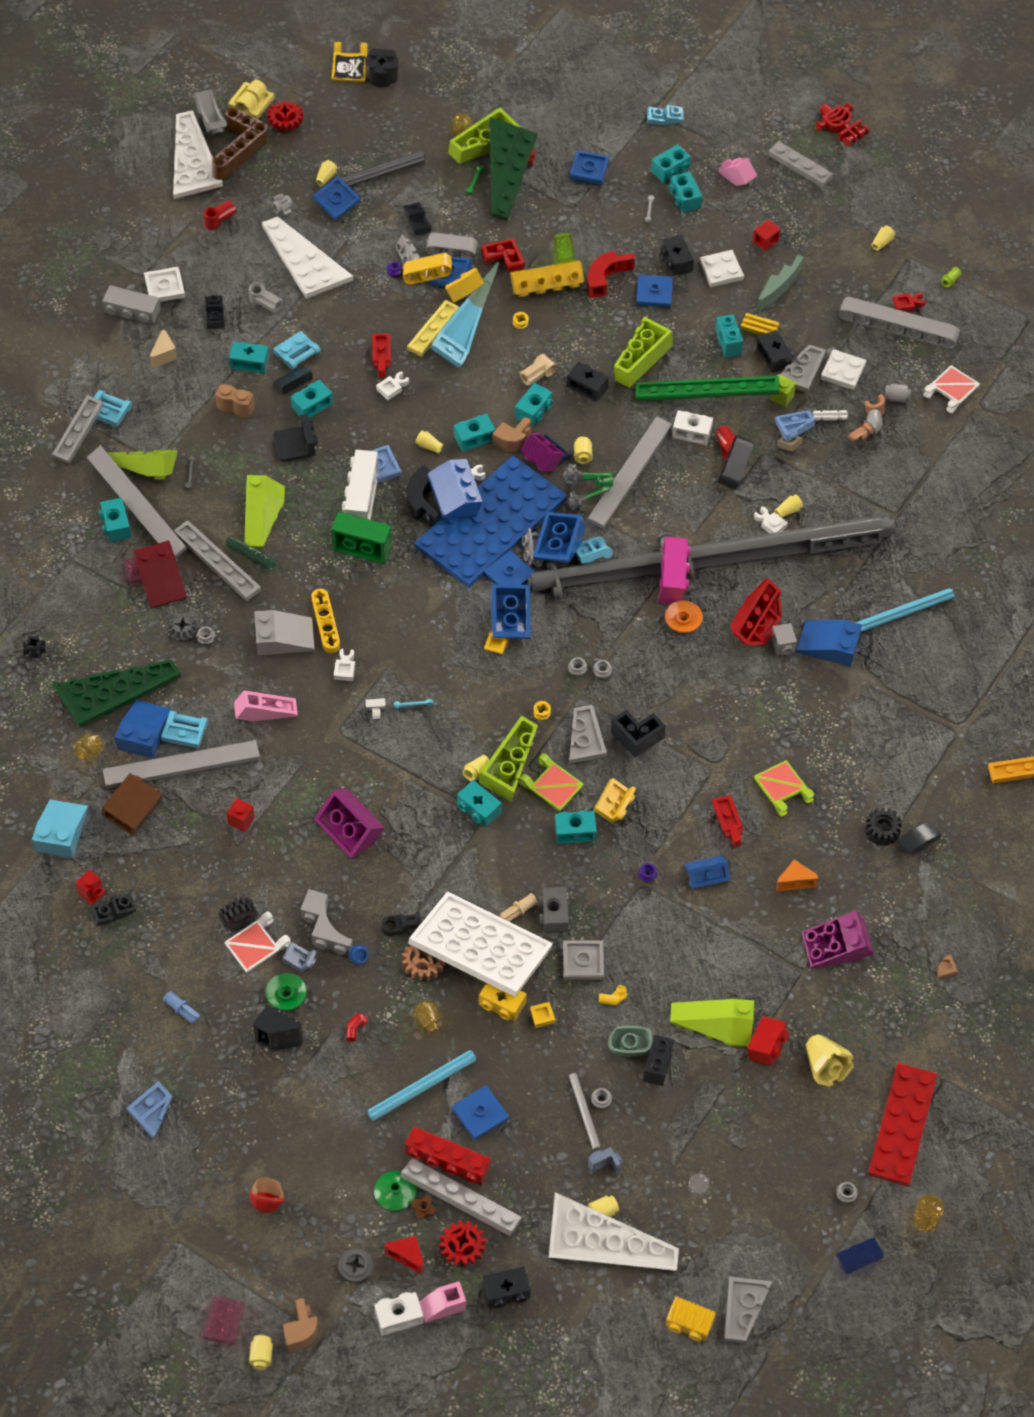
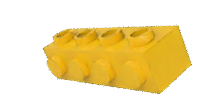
M581 261L510 272L513 293L518 294L519 297L528 296L529 292L534 291L536 294L545 293L546 289L551 288L553 291L562 290L563 286L568 285L570 288L580 286L579 283H584Z

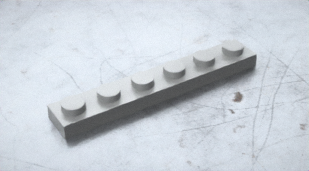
M188 520L174 530V533L193 553L246 601H249L261 592V587Z
M413 1158L401 1172V1178L509 1236L512 1235L521 1222V1216Z

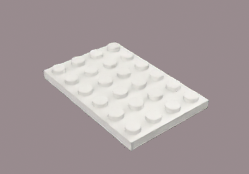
M447 892L412 934L408 944L515 997L549 953L553 943Z

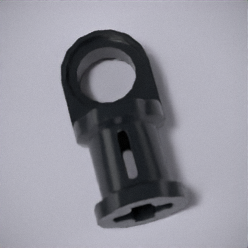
M420 912L411 915L399 914L385 917L382 921V933L392 937L398 932H404L405 929L418 928L421 925ZM392 922L396 925V928L388 930L385 928V924Z

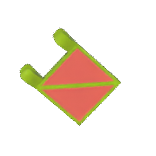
M542 753L539 756L538 763L547 769L535 782L528 775L523 774L520 777L519 784L535 793L560 812L584 784L554 763L547 754Z
M787 760L754 776V780L772 802L781 817L787 814L786 810L788 809L783 801L801 793L807 804L814 801L812 798L814 797L813 791L804 784Z

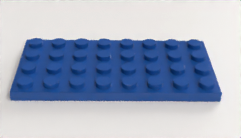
M515 456L509 458L477 487L483 501L477 516L442 518L414 543V547L468 588L484 575L486 568L520 543L523 535H526L529 528H531L532 532L545 519L546 512H554L567 500V494Z

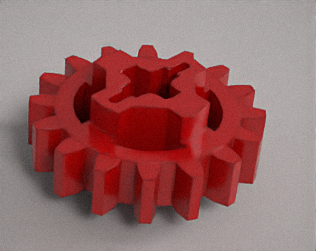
M283 100V103L277 101L276 106L272 104L271 109H268L267 121H269V126L273 125L274 130L279 128V132L282 129L285 132H288V129L294 131V127L299 128L300 124H303L304 114L302 107H298V103L292 104L291 100L289 103H286L285 100Z
M459 1220L458 1226L450 1223L451 1229L445 1228V1235L440 1236V1241L442 1242L440 1243V1250H443L442 1256H448V1263L455 1261V1267L463 1263L465 1268L467 1267V1262L475 1265V1258L481 1260V1253H485V1246L483 1245L486 1244V1238H482L483 1231L477 1232L478 1225L475 1224L471 1227L470 1221L463 1225L462 1221ZM464 1238H465V1242H466V1243H464V1245H463L462 1248L460 1249V1245L462 1244V1242H464Z

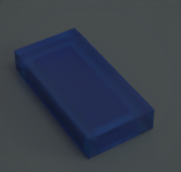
M873 1237L837 1253L836 1258L847 1275L884 1258V1254Z

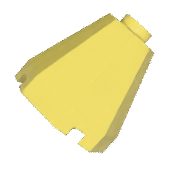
M822 1035L810 1037L806 1043V1051L813 1078L818 1084L828 1087L834 1085L832 1081H843L854 1068V1063L851 1061V1059L853 1060V1055L850 1051Z

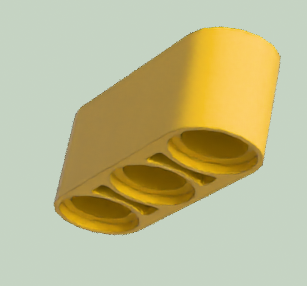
M446 253L411 260L403 265V281L407 284L434 280L449 276L452 273V257Z

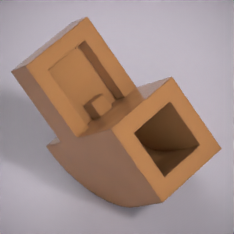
M524 417L516 428L502 422L493 433L492 445L506 452L520 451L532 431L531 420Z
M304 1298L295 1300L299 1320L283 1324L288 1352L309 1346L315 1340L318 1333L317 1316L312 1317L310 1305H305Z

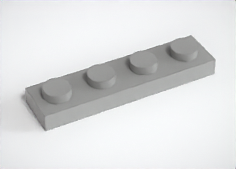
M779 141L768 151V156L822 188L833 178L832 172Z
M88 395L86 396L52 454L54 458L70 464L104 406L103 401Z

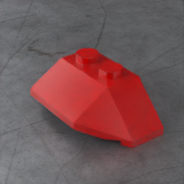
M765 579L747 596L730 624L732 634L746 646L766 645L772 634L773 626H777L782 618L781 590L770 579Z

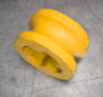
M524 312L515 313L512 322L513 326L517 329L526 328L529 317Z
M539 701L534 705L533 714L536 719L543 721L550 717L551 707L549 703Z

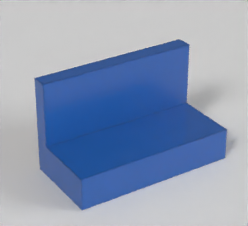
M723 856L684 863V868L689 874L690 887L692 889L730 881L728 861Z

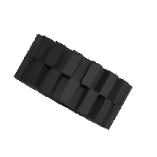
M877 808L874 810V813L871 812L867 817L865 834L868 835L869 840L873 838L874 844L878 841L880 842L879 846H882L883 843L888 846L890 842L893 844L899 838L902 821H900V816L896 817L897 813L895 811L890 813L891 809L889 808L887 811H884V808H881L879 811ZM885 822L890 825L891 829L889 831H881L877 829L876 824Z
M240 897L239 900L236 898L233 902L229 901L228 905L224 904L218 913L227 931H233L234 929L238 931L241 927L244 929L246 925H251V922H254L255 918L258 917L257 910L252 900L248 897Z

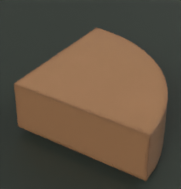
M951 954L944 957L937 969L938 980L958 974Z

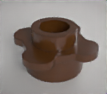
M425 1195L420 1200L415 1199L411 1203V1206L415 1208L418 1219L433 1215L436 1211L435 1207L431 1204V1197Z

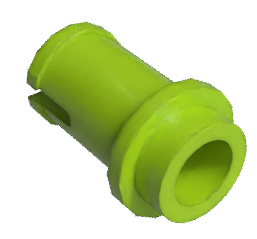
M953 267L947 275H943L942 285L946 288L952 287L956 279L961 276V270Z

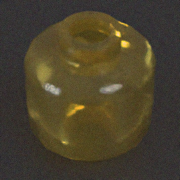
M460 113L454 116L451 123L453 134L458 136L473 126V120L470 115Z
M85 733L74 744L75 755L83 761H92L103 750L101 738L93 733Z
M427 1000L414 1007L415 1011L412 1015L420 1030L432 1032L440 1027L438 1023L442 1021L443 1017L436 1003Z

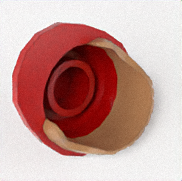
M271 1178L257 1179L252 1189L249 1190L253 1207L262 1213L274 1212L285 1201L281 1184Z

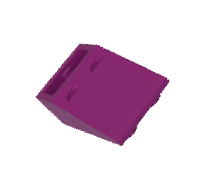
M857 911L801 932L811 968L857 961L874 954L865 919Z

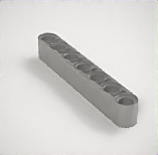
M852 297L844 298L838 313L839 317L846 321L949 349L955 347L960 334L959 328L954 325Z

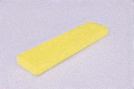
M445 300L409 343L407 350L423 357L430 349L437 334L460 307Z

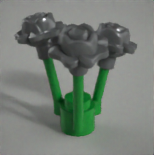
M569 463V466L564 468L563 477L565 484L570 486L572 490H574V486L578 482H583V480H596L597 487H601V489L586 496H579L574 491L571 492L568 503L572 510L581 512L582 505L587 499L603 492H609V487H613L611 472L583 473L577 470L576 464Z

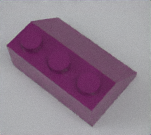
M348 789L334 790L314 818L350 858H354L372 845L385 828Z

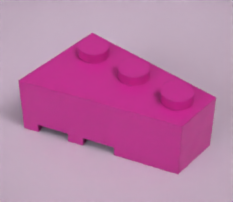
M665 537L661 559V580H659L661 589L657 603L671 605L674 602L681 601L684 591H688L689 580L686 579V574H689L690 563H687V557H690L691 547L687 546L688 539Z

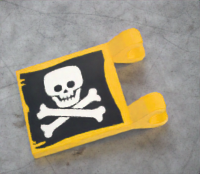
M341 42L334 43L332 81L365 82V58L368 54L367 43H361L360 54L341 53Z

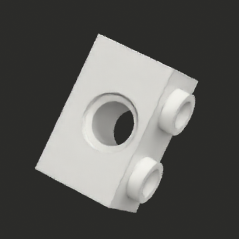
M678 410L673 425L672 438L707 445L712 430L713 418Z
M405 1292L400 1294L398 1298L391 1300L385 1298L374 1304L382 1336L424 1324L423 1313L416 1292ZM401 1309L404 1312L401 1315H395L393 1311Z

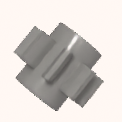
M282 193L273 197L275 201L272 202V208L276 214L286 215L291 212L290 208L293 207V203L288 195L284 196Z

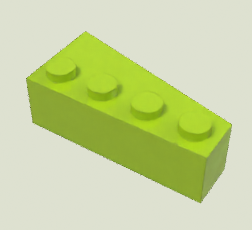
M643 317L640 327H637L634 337L629 340L626 350H623L614 365L615 381L630 388L673 346L672 331Z
M521 716L481 771L478 783L512 802L538 725Z

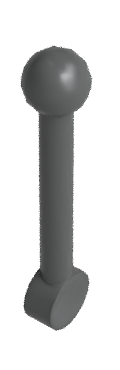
M193 456L188 459L190 463L188 481L185 483L187 490L192 489L191 478L193 463L195 462Z

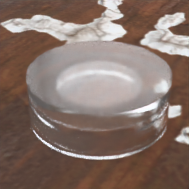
M694 1174L689 1179L688 1189L695 1196L705 1195L709 1189V1180L703 1174Z

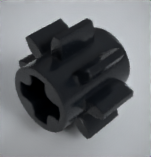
M38 635L28 636L27 641L23 642L24 655L29 654L31 660L33 658L40 659L42 654L46 653L45 640L40 641Z

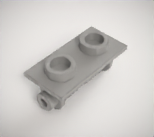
M401 235L395 248L403 264L411 260L420 259L412 241L405 239Z
M531 528L522 537V546L525 549L524 561H526L529 567L532 564L540 567L543 565L544 560L533 559L539 535L537 532L531 534Z

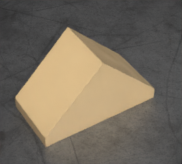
M166 330L161 331L149 356L152 368L177 359L176 347Z

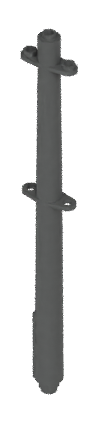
M879 516L690 546V557H687V563H690L688 575L690 579L695 578L694 568L804 552L812 554L882 543V537H889L896 533L895 521L890 518L880 519ZM662 551L559 569L556 568L555 561L546 560L547 571L530 573V577H527L528 585H530L533 591L553 588L554 598L560 600L563 599L562 587L659 574L662 571Z

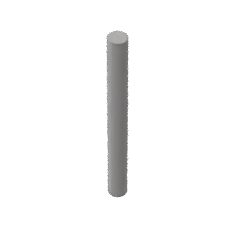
M572 1073L569 1075L592 1149L596 1151L601 1146L576 1073Z

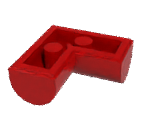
M514 238L481 246V255L485 264L504 260L509 272L522 271L524 269L525 262Z

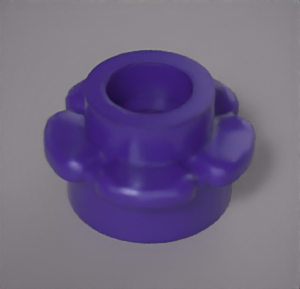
M399 262L389 263L386 267L388 275L392 278L401 276L403 266Z
M651 863L643 864L640 867V871H638L639 878L643 879L644 882H651L658 875L655 866Z

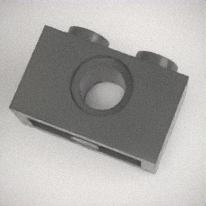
M566 887L542 888V896H538L539 908H543V913L539 914L540 925H544V933L568 932L569 920Z

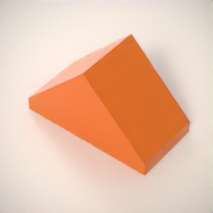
M793 860L778 878L777 892L816 888L818 875L798 861Z

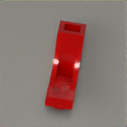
M610 251L596 258L588 270L587 292L589 298L606 296V278L609 275L634 270V253L617 256L615 251Z

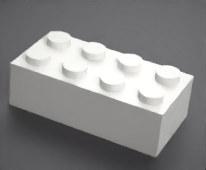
M356 450L355 456L351 457L350 467L352 470L348 472L349 486L345 488V497L347 498L346 501H343L342 512L371 520L377 486L376 476L379 474L378 452Z

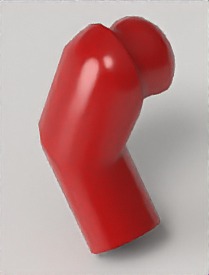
M362 1013L355 1014L347 1023V1041L354 1042L357 1040V1028L360 1025L365 1026L368 1022L366 1015Z

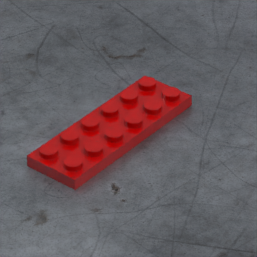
M897 1062L868 1176L909 1187L937 1073Z

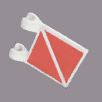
M950 366L932 384L925 387L926 392L923 396L929 399L935 391H938L950 399L948 402L949 407L946 411L953 413L979 387L980 383L955 367Z
M265 912L257 921L224 942L246 973L279 951L287 949L291 943L287 935L282 936L275 943L263 928L274 922L270 912Z

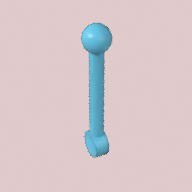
M432 699L406 703L396 701L393 706L398 709L403 706H432L434 703Z

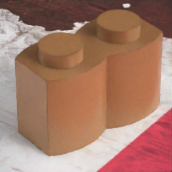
M221 384L215 393L216 406L223 412H233L239 417L250 418L255 409L254 397L249 391L237 390L233 386Z

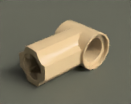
M541 354L535 359L534 364L520 372V377L526 385H531L543 376L550 377L553 375L557 365L545 354Z

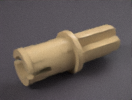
M530 893L519 902L515 901L513 906L500 914V917L510 922L519 915L523 916L524 912L537 905L538 901Z

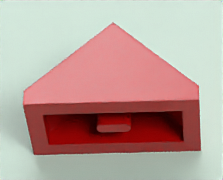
M416 1236L386 1243L384 1246L385 1255L422 1275L424 1266Z

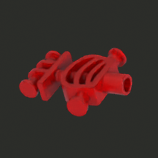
M846 103L844 107L838 105L833 109L827 104L821 106L820 112L823 114L822 122H816L818 131L826 128L830 133H839L838 140H843L846 146H850L851 142L855 143L858 139L863 138L864 134L867 135L869 133L868 127L866 125L861 126L862 121L860 120L850 125L851 112L853 111V106L850 103Z

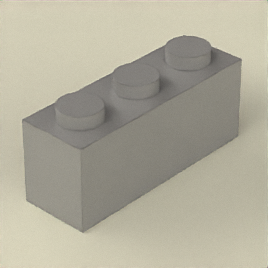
M111 285L102 300L105 313L143 323L154 324L161 310L159 297Z

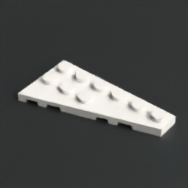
M193 110L176 114L174 199L223 187L222 180L212 177L213 158Z
M279 217L262 222L264 231L305 298L353 281V275Z
M555 1192L549 1257L677 1270L679 1248Z

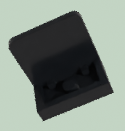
M307 414L300 415V427L278 430L273 433L280 461L316 455L315 446L318 445L316 435L312 434L314 425L313 421H309Z

